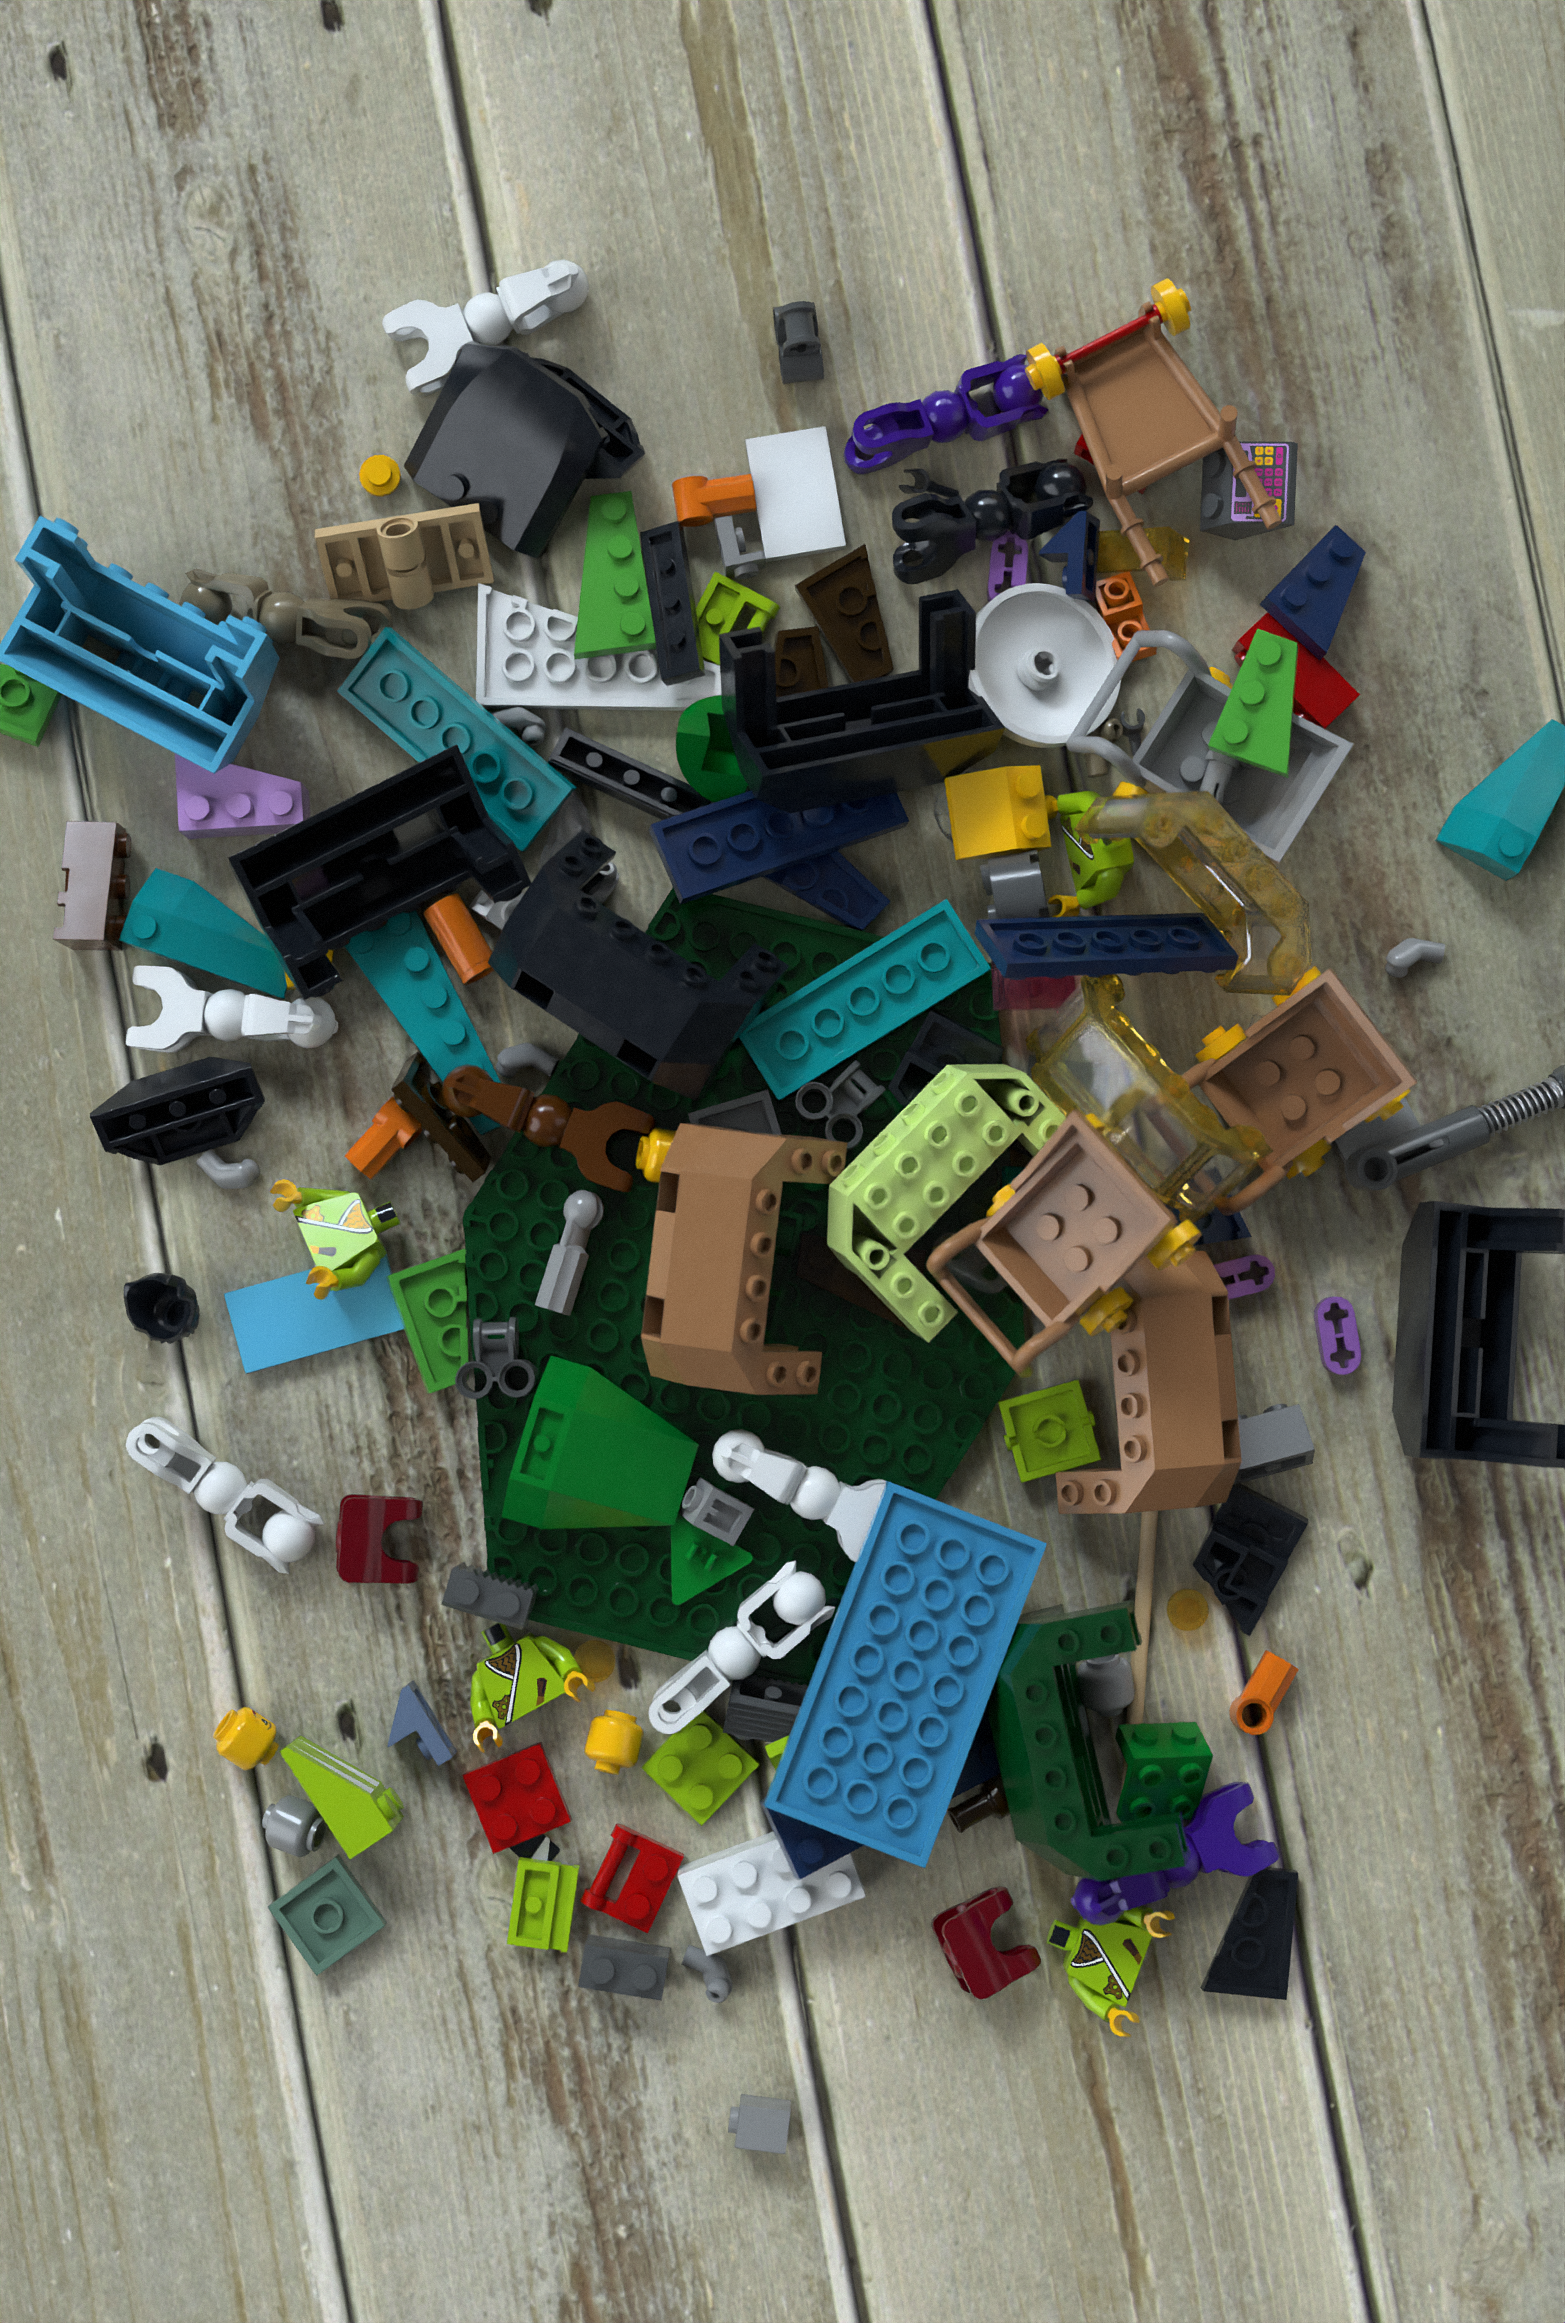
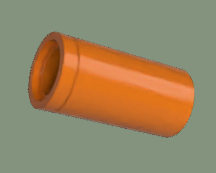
M459 893L439 900L423 912L425 919L464 985L472 984L494 971L488 964L492 950Z

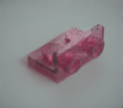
M991 961L994 1011L1071 1010L1076 1008L1074 976H1065L1061 979L1027 977L1024 980H1012L1004 978L994 962Z

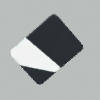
M544 1834L509 1847L519 1857L552 1861L560 1851L559 1847Z

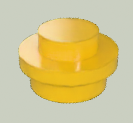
M374 455L362 464L359 477L363 488L369 494L383 497L390 495L398 488L401 481V472L397 463L392 458L386 455Z

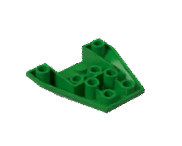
M551 1355L532 1402L509 1477L501 1517L540 1529L674 1526L699 1444L593 1368Z

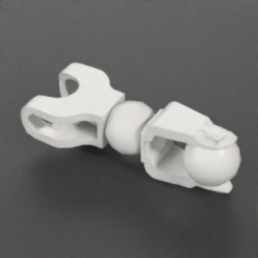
M564 259L556 260L544 268L504 278L499 282V287L496 288L499 295L489 292L477 294L467 302L464 310H462L458 303L444 308L438 307L432 302L417 299L389 312L384 316L382 325L385 333L390 338L402 342L421 337L428 340L429 343L426 358L410 368L406 374V385L409 393L422 397L442 390L464 345L468 342L475 341L481 342L480 344L497 345L509 336L512 329L517 334H531L563 313L574 312L584 303L589 292L588 278L583 269L574 262Z
M136 966L133 969V983L145 989L156 990L161 997L163 1006L160 1017L153 1024L140 1027L132 1026L127 1030L125 1044L137 1049L176 1053L188 1046L198 1036H214L216 1039L226 1042L236 1041L242 1037L259 1041L291 1040L294 1044L303 1048H316L326 1043L332 1037V1034L338 1031V1022L335 1020L334 1012L330 1005L322 998L310 997L304 1000L301 997L290 1003L257 994L244 995L242 992L233 989L221 990L212 994L199 990L189 976L174 968Z
M151 1417L136 1426L127 1437L126 1449L132 1459L156 1476L178 1486L188 1494L193 1491L197 1503L204 1510L213 1514H227L224 1517V1520L227 1521L224 1528L226 1535L256 1556H261L278 1572L289 1574L288 1563L301 1560L311 1552L315 1543L316 1531L314 1527L324 1525L320 1514L299 1504L298 1500L271 1480L260 1479L255 1484L251 1481L247 1486L243 1473L235 1465L228 1462H214L215 1456L201 1447L186 1432L162 1417ZM147 1434L154 1435L160 1441L159 1448H155L148 1443ZM257 1494L264 1496L283 1509L267 1520L262 1530V1539L239 1522L242 1514L248 1513L252 1509L253 1499Z
M742 1429L731 1430L720 1437L714 1446L712 1454L713 1465L719 1475L727 1481L735 1483L750 1481L777 1501L787 1505L790 1503L792 1509L801 1517L810 1520L822 1519L827 1525L835 1528L841 1548L851 1560L856 1562L887 1482L886 1480L876 1479L866 1481L859 1486H850L841 1481L838 1482L835 1475L825 1468L817 1466L806 1467L804 1463L791 1456L766 1449L760 1438L750 1431Z
M796 1561L785 1563L770 1581L768 1580L740 1604L737 1626L726 1627L717 1632L710 1641L708 1650L706 1649L658 1688L649 1708V1719L653 1727L664 1734H674L680 1731L731 1685V1680L744 1679L751 1675L759 1666L761 1656L781 1659L809 1635L810 1631L831 1618L835 1607L825 1606V1590L821 1582L812 1574L802 1571L796 1572ZM770 1596H772L773 1607L778 1616L787 1623L797 1625L777 1643L768 1640L765 1636L764 1628L755 1625L750 1617V1614ZM668 1700H674L680 1705L681 1710L670 1712L664 1708L663 1704Z

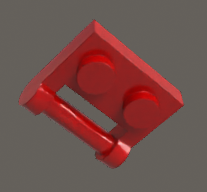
M617 1823L611 1833V1837L614 1839L590 1889L586 1888L580 1902L591 1909L604 1912L648 1934L684 1858V1854L625 1825ZM628 1846L635 1847L640 1850L617 1900L605 1896Z

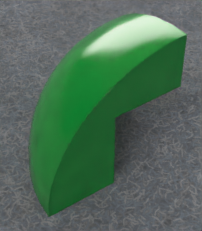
M721 695L696 701L681 714L676 731V756L683 776L699 794L714 803L745 793L748 784L738 766L722 710Z

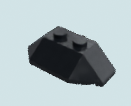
M532 358L583 393L591 406L588 410L599 428L603 427L608 434L585 479L621 478L643 459L646 452L643 446L640 445L639 436L632 419L568 367L545 359Z
M210 1056L131 1081L90 1113V1119L105 1152L112 1154L120 1153L136 1160L163 1165L239 1141L254 1119L258 1109L260 1110L264 1104L265 1097L251 1063Z

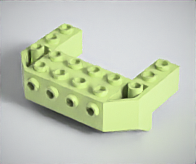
M1004 1064L946 1065L829 1185L828 1247L847 1269L858 1275L913 1333L929 1343L958 1311L918 1271L904 1254L1016 1138L1035 1157L1066 1117L1023 1071Z

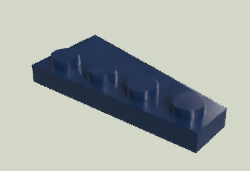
M838 851L762 876L848 927L859 931H864L891 902Z

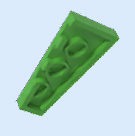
M626 491L591 496L574 660L656 649L632 492Z
M0 664V733L39 747L62 693L8 665Z

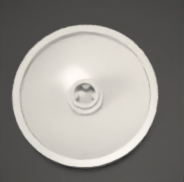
M1043 583L1023 584L1012 587L993 598L976 615L975 670H970L968 688L984 698L1004 725L1003 735L1018 743L1038 748L1066 746L1068 738L1117 662L1112 647L1113 634L1105 620L1088 602L1071 598L1066 595V589ZM1121 680L1085 736L1099 727L1110 714L1118 697Z

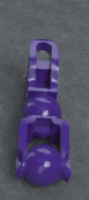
M1017 354L1004 362L995 361L964 371L954 392L949 390L935 391L925 397L922 402L921 399L909 403H889L862 413L857 417L852 428V436L846 443L844 460L847 466L856 474H868L892 466L909 455L928 448L931 441L949 443L960 437L963 432L969 434L976 441H984L1015 429L1017 424L1042 419L1049 409L1040 405L1043 393L1041 389L1036 391L1033 389L1026 375L1025 367L1027 366L1024 365L1027 359L1026 355ZM994 382L992 388L994 402L1003 413L984 417L977 410L978 403L970 397L969 392ZM868 424H873L869 428L864 429V426ZM858 447L865 454L875 455L871 460H861L855 455V448Z
M1232 1782L1201 1797L1200 1804L1194 1810L1192 1820L1188 1826L1184 1827L1187 1845L1191 1852L1186 1866L1103 1881L1082 1878L1078 1882L1075 1893L1071 1898L1074 1909H1077L1082 1918L1089 1923L1103 1926L1114 1923L1124 1914L1125 1910L1166 1898L1170 1888L1178 1889L1188 1886L1198 1876L1199 1872L1208 1874L1214 1870H1219L1225 1873L1249 1877L1275 1863L1279 1859V1852L1274 1842L1254 1840L1250 1843L1241 1844L1235 1836L1234 1822L1237 1814L1252 1804L1254 1800L1250 1784L1248 1782Z

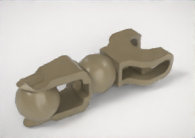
M197 568L185 573L191 583L182 592L179 602L180 606H182L183 602H188L198 607L206 614L204 619L218 625L220 621L225 622L231 614L233 605L230 593L246 598L247 606L250 607L247 612L248 617L266 627L267 631L265 634L274 642L279 644L296 642V645L310 647L322 655L345 659L359 658L369 650L371 644H373L385 627H393L390 611L379 603L358 599L326 600L310 598L304 602L300 596L289 591L272 594V591H269L267 582L261 577L232 573L217 575ZM365 614L374 616L379 621L380 628L378 632L371 631L368 623L361 617ZM348 644H357V646H356V647H352V646H349Z

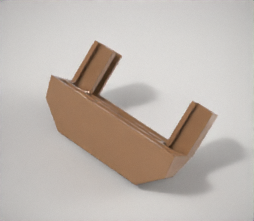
M680 1123L661 1166L641 1339L651 1376L684 1385L755 1395L817 1394L822 1352L798 1351L797 1346L789 1344H763L782 1183L783 1181L831 1184L844 1171L847 1151L846 1142L806 1136L753 1133L698 1123Z
M1195 1251L1180 1266L1175 1267L1172 1263L1161 1271H1158L1149 1261L1147 1255H1145L1125 1277L1106 1293L1107 1295L1115 1288L1122 1286L1133 1299L1129 1308L1124 1310L1127 1318L1110 1332L1121 1467L1077 1469V1471L1056 1472L1059 1514H1125L1195 1508L1226 1503L1242 1462L1228 1291L1206 1251Z

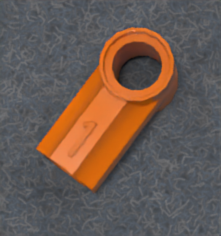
M751 474L708 480L704 476H689L672 483L677 521L682 527L702 526L712 522L716 517L756 512Z
M394 1096L376 1113L372 1120L373 1125L345 1155L350 1163L370 1180L377 1176L401 1148L405 1149L422 1132L421 1123L411 1112L407 1113L402 1110L396 1103Z
M1265 1650L1242 1693L1231 1703L1229 1715L1233 1725L1251 1735H1260L1267 1732L1272 1726L1277 1707L1299 1669ZM1251 1703H1256L1261 1711L1260 1719L1257 1723L1247 1726L1242 1720L1243 1709Z

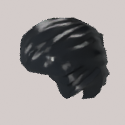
M152 1273L138 1280L125 1283L123 1297L126 1314L134 1330L146 1334L151 1341L171 1344L184 1337H189L197 1329L200 1317L196 1292L186 1284L185 1279L176 1275Z

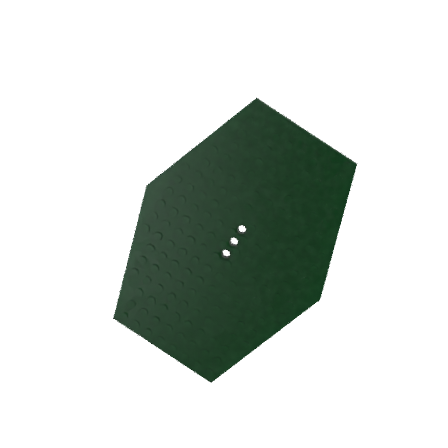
M674 888L671 889L645 931L646 934L664 943L679 956L693 965L702 968L705 973L717 981L723 978L754 943L763 949L771 951L789 967L771 1001L759 1014L884 938V936L715 894L680 904ZM988 963L991 968L989 972L812 1081L822 1083L830 1089L832 1083L857 1060L861 1064L860 1069L877 1086L883 1085L886 1088V1091L862 1115L857 1116L863 1127L862 1138L857 1147L846 1152L844 1170L904 1109L902 1104H899L891 1093L888 1086L932 1008L1002 1046L995 964ZM581 1034L577 1035V1039L557 1066L550 1081L542 1093L539 1094L557 1095L567 1102L572 1112L574 1107L583 1111H592L606 1103L621 1102L652 1115L657 1121L655 1128L677 1131L680 1123H690L688 1113L768 1090L782 1135L825 1139L824 1133L828 1122L826 1119L816 1123L806 1122L798 1115L795 1100L799 1090L778 1102L739 1038L735 1040L706 1097L698 1101L650 1081ZM1003 1053L1001 1054V1056H1000V1058H999V1060H998V1062H997L996 1064H1003V1062H1002V1055H1003ZM851 1081L863 1094H865L853 1081ZM809 1092L803 1097L802 1105L806 1111L815 1114L825 1108L826 1100L818 1092ZM846 1121L837 1122L831 1130L835 1140L846 1143L852 1141L856 1134L853 1125ZM621 1130L613 1134L606 1143L605 1153L609 1162L620 1170L628 1172L634 1182L631 1192L622 1193L588 1181L579 1170L577 1160L573 1154L560 1149V1144L552 1147L538 1146L529 1141L523 1131L521 1133L515 1132L496 1165L485 1178L478 1193L467 1206L462 1218L465 1236V1262L468 1278V1305L473 1361H476L473 1347L474 1319H482L483 1323L508 1322L510 1317H517L519 1325L518 1359L528 1360L536 1366L540 1376L539 1384L551 1355L596 1370L699 1444L684 1495L690 1487L696 1485L699 1478H702L714 1487L754 1509L735 1542L737 1546L750 1552L753 1559L751 1563L681 1605H675L672 1602L671 1526L540 1529L501 1517L509 1477L538 1386L529 1395L516 1398L503 1393L497 1383L495 1390L490 1395L476 1399L487 1569H489L491 1574L497 1572L498 1576L505 1574L507 1579L513 1577L514 1581L521 1579L523 1584L527 1581L530 1586L537 1584L539 1590L530 1621L693 1661L706 1649L708 1650L710 1641L717 1632L726 1627L737 1626L739 1606L744 1600L768 1580L770 1581L785 1563L796 1561V1572L802 1571L812 1574L817 1578L825 1590V1606H833L835 1610L831 1618L810 1631L809 1635L781 1659L761 1656L759 1666L750 1676L756 1674L759 1678L764 1676L766 1679L773 1678L775 1681L781 1679L783 1682L789 1681L791 1684L797 1682L800 1686L803 1684L809 1686L856 1562L851 1560L841 1548L835 1528L827 1525L822 1519L810 1520L801 1517L792 1509L790 1503L787 1505L777 1501L750 1481L735 1483L727 1481L719 1475L713 1465L712 1454L714 1446L722 1435L731 1430L742 1429L750 1431L759 1437L766 1449L791 1456L804 1463L806 1467L817 1466L827 1469L835 1475L838 1482L841 1481L850 1486H859L866 1481L883 1479L936 1500L1016 1372L928 1271L927 1260L935 1249L968 1225L987 1218L986 1213L994 1204L992 1198L1002 1189V1167L1011 1166L1010 1148L1008 1147L910 1247L911 1249L926 1250L923 1276L958 1311L929 1343L918 1335L796 1276L801 1234L827 1237L830 1184L783 1181L763 1344H789L797 1346L798 1351L822 1352L817 1394L755 1395L684 1385L650 1375L641 1335L659 1183L648 1181L643 1176L642 1169L636 1168V1154L640 1138L648 1136V1134L642 1135L636 1132ZM586 1190L597 1194L601 1198L604 1205V1217L600 1224L591 1230L585 1248L589 1257L571 1315L568 1316L536 1306L535 1302L553 1245L560 1243L566 1225L563 1215L564 1203L574 1192ZM973 1243L946 1263V1266L949 1268L952 1276L1018 1351L1025 1344L1022 1299ZM488 1335V1339L505 1338L504 1335ZM515 1366L509 1372L508 1380L513 1388L522 1390L529 1382V1375L523 1367ZM474 1368V1390L480 1392L486 1386L487 1377L483 1370ZM772 1596L750 1614L753 1623L762 1626L765 1630L766 1638L773 1643H777L797 1626L785 1622L778 1616L773 1607Z

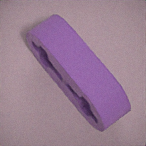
M1007 531L1005 535L993 541L987 585V599L989 602L1000 594L996 593L995 589H1001L1004 576L1011 577L1010 588L1026 584L1028 543L1026 540L1018 537L1017 534H1011L1010 531ZM1007 542L1013 543L1014 550L1020 551V554L1014 555L1012 567H1004L1005 554L998 552V549H1004Z
M1248 1255L1214 1264L1220 1278L1231 1276L1232 1283L1225 1285L1228 1291V1300L1263 1291L1273 1283L1275 1277V1268L1272 1262L1262 1255ZM1252 1261L1255 1262L1257 1267H1264L1265 1275L1260 1277V1284L1255 1285L1253 1279L1239 1281L1238 1278L1239 1273L1250 1270V1262Z
M1332 1296L1324 1298L1317 1304L1314 1310L1320 1359L1327 1371L1333 1374L1346 1375L1357 1369L1361 1362V1349L1355 1312L1350 1302L1342 1297ZM1335 1303L1336 1309L1344 1310L1345 1313L1344 1318L1338 1319L1339 1333H1335L1332 1321L1324 1319V1312L1330 1311V1304ZM1336 1338H1340L1342 1349L1351 1353V1358L1344 1361L1345 1367L1340 1368L1339 1362L1331 1361L1330 1354L1337 1352Z

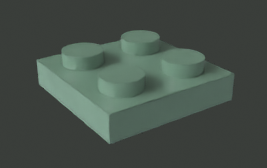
M339 1854L268 1906V1909L316 1976L387 1924Z

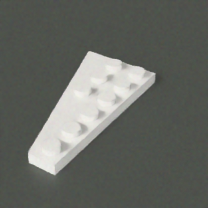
M478 583L476 701L484 708L508 709L519 706L524 709L684 711L696 701L721 695L720 666L704 661L705 676L666 686L661 680L657 647L653 650L574 660L578 617L556 609L551 610L528 602L527 599L515 595L510 596L493 590L492 587Z

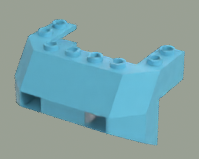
M39 516L15 558V561L34 586L0 644V661L214 774L234 762L259 717L279 660V656L272 645L273 640L265 634L267 631L266 627L247 616H244L241 621L231 615L227 617L225 622L220 621L216 625L204 619L206 614L198 607L188 602H183L182 606L168 600L170 595L160 587L149 582L143 587L132 581L133 575L122 567L111 563L107 568L96 562L86 548L88 543L78 536L79 530L72 524L60 518H56L52 522ZM91 636L120 651L121 653L116 662L112 664L83 649L82 646L87 637ZM192 690L205 696L198 709L186 703Z

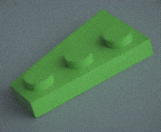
M1257 629L1208 744L1209 750L1289 778L1292 714L1298 657L1297 642Z
M465 1249L386 1276L427 1394L455 1385L457 1371L468 1362Z

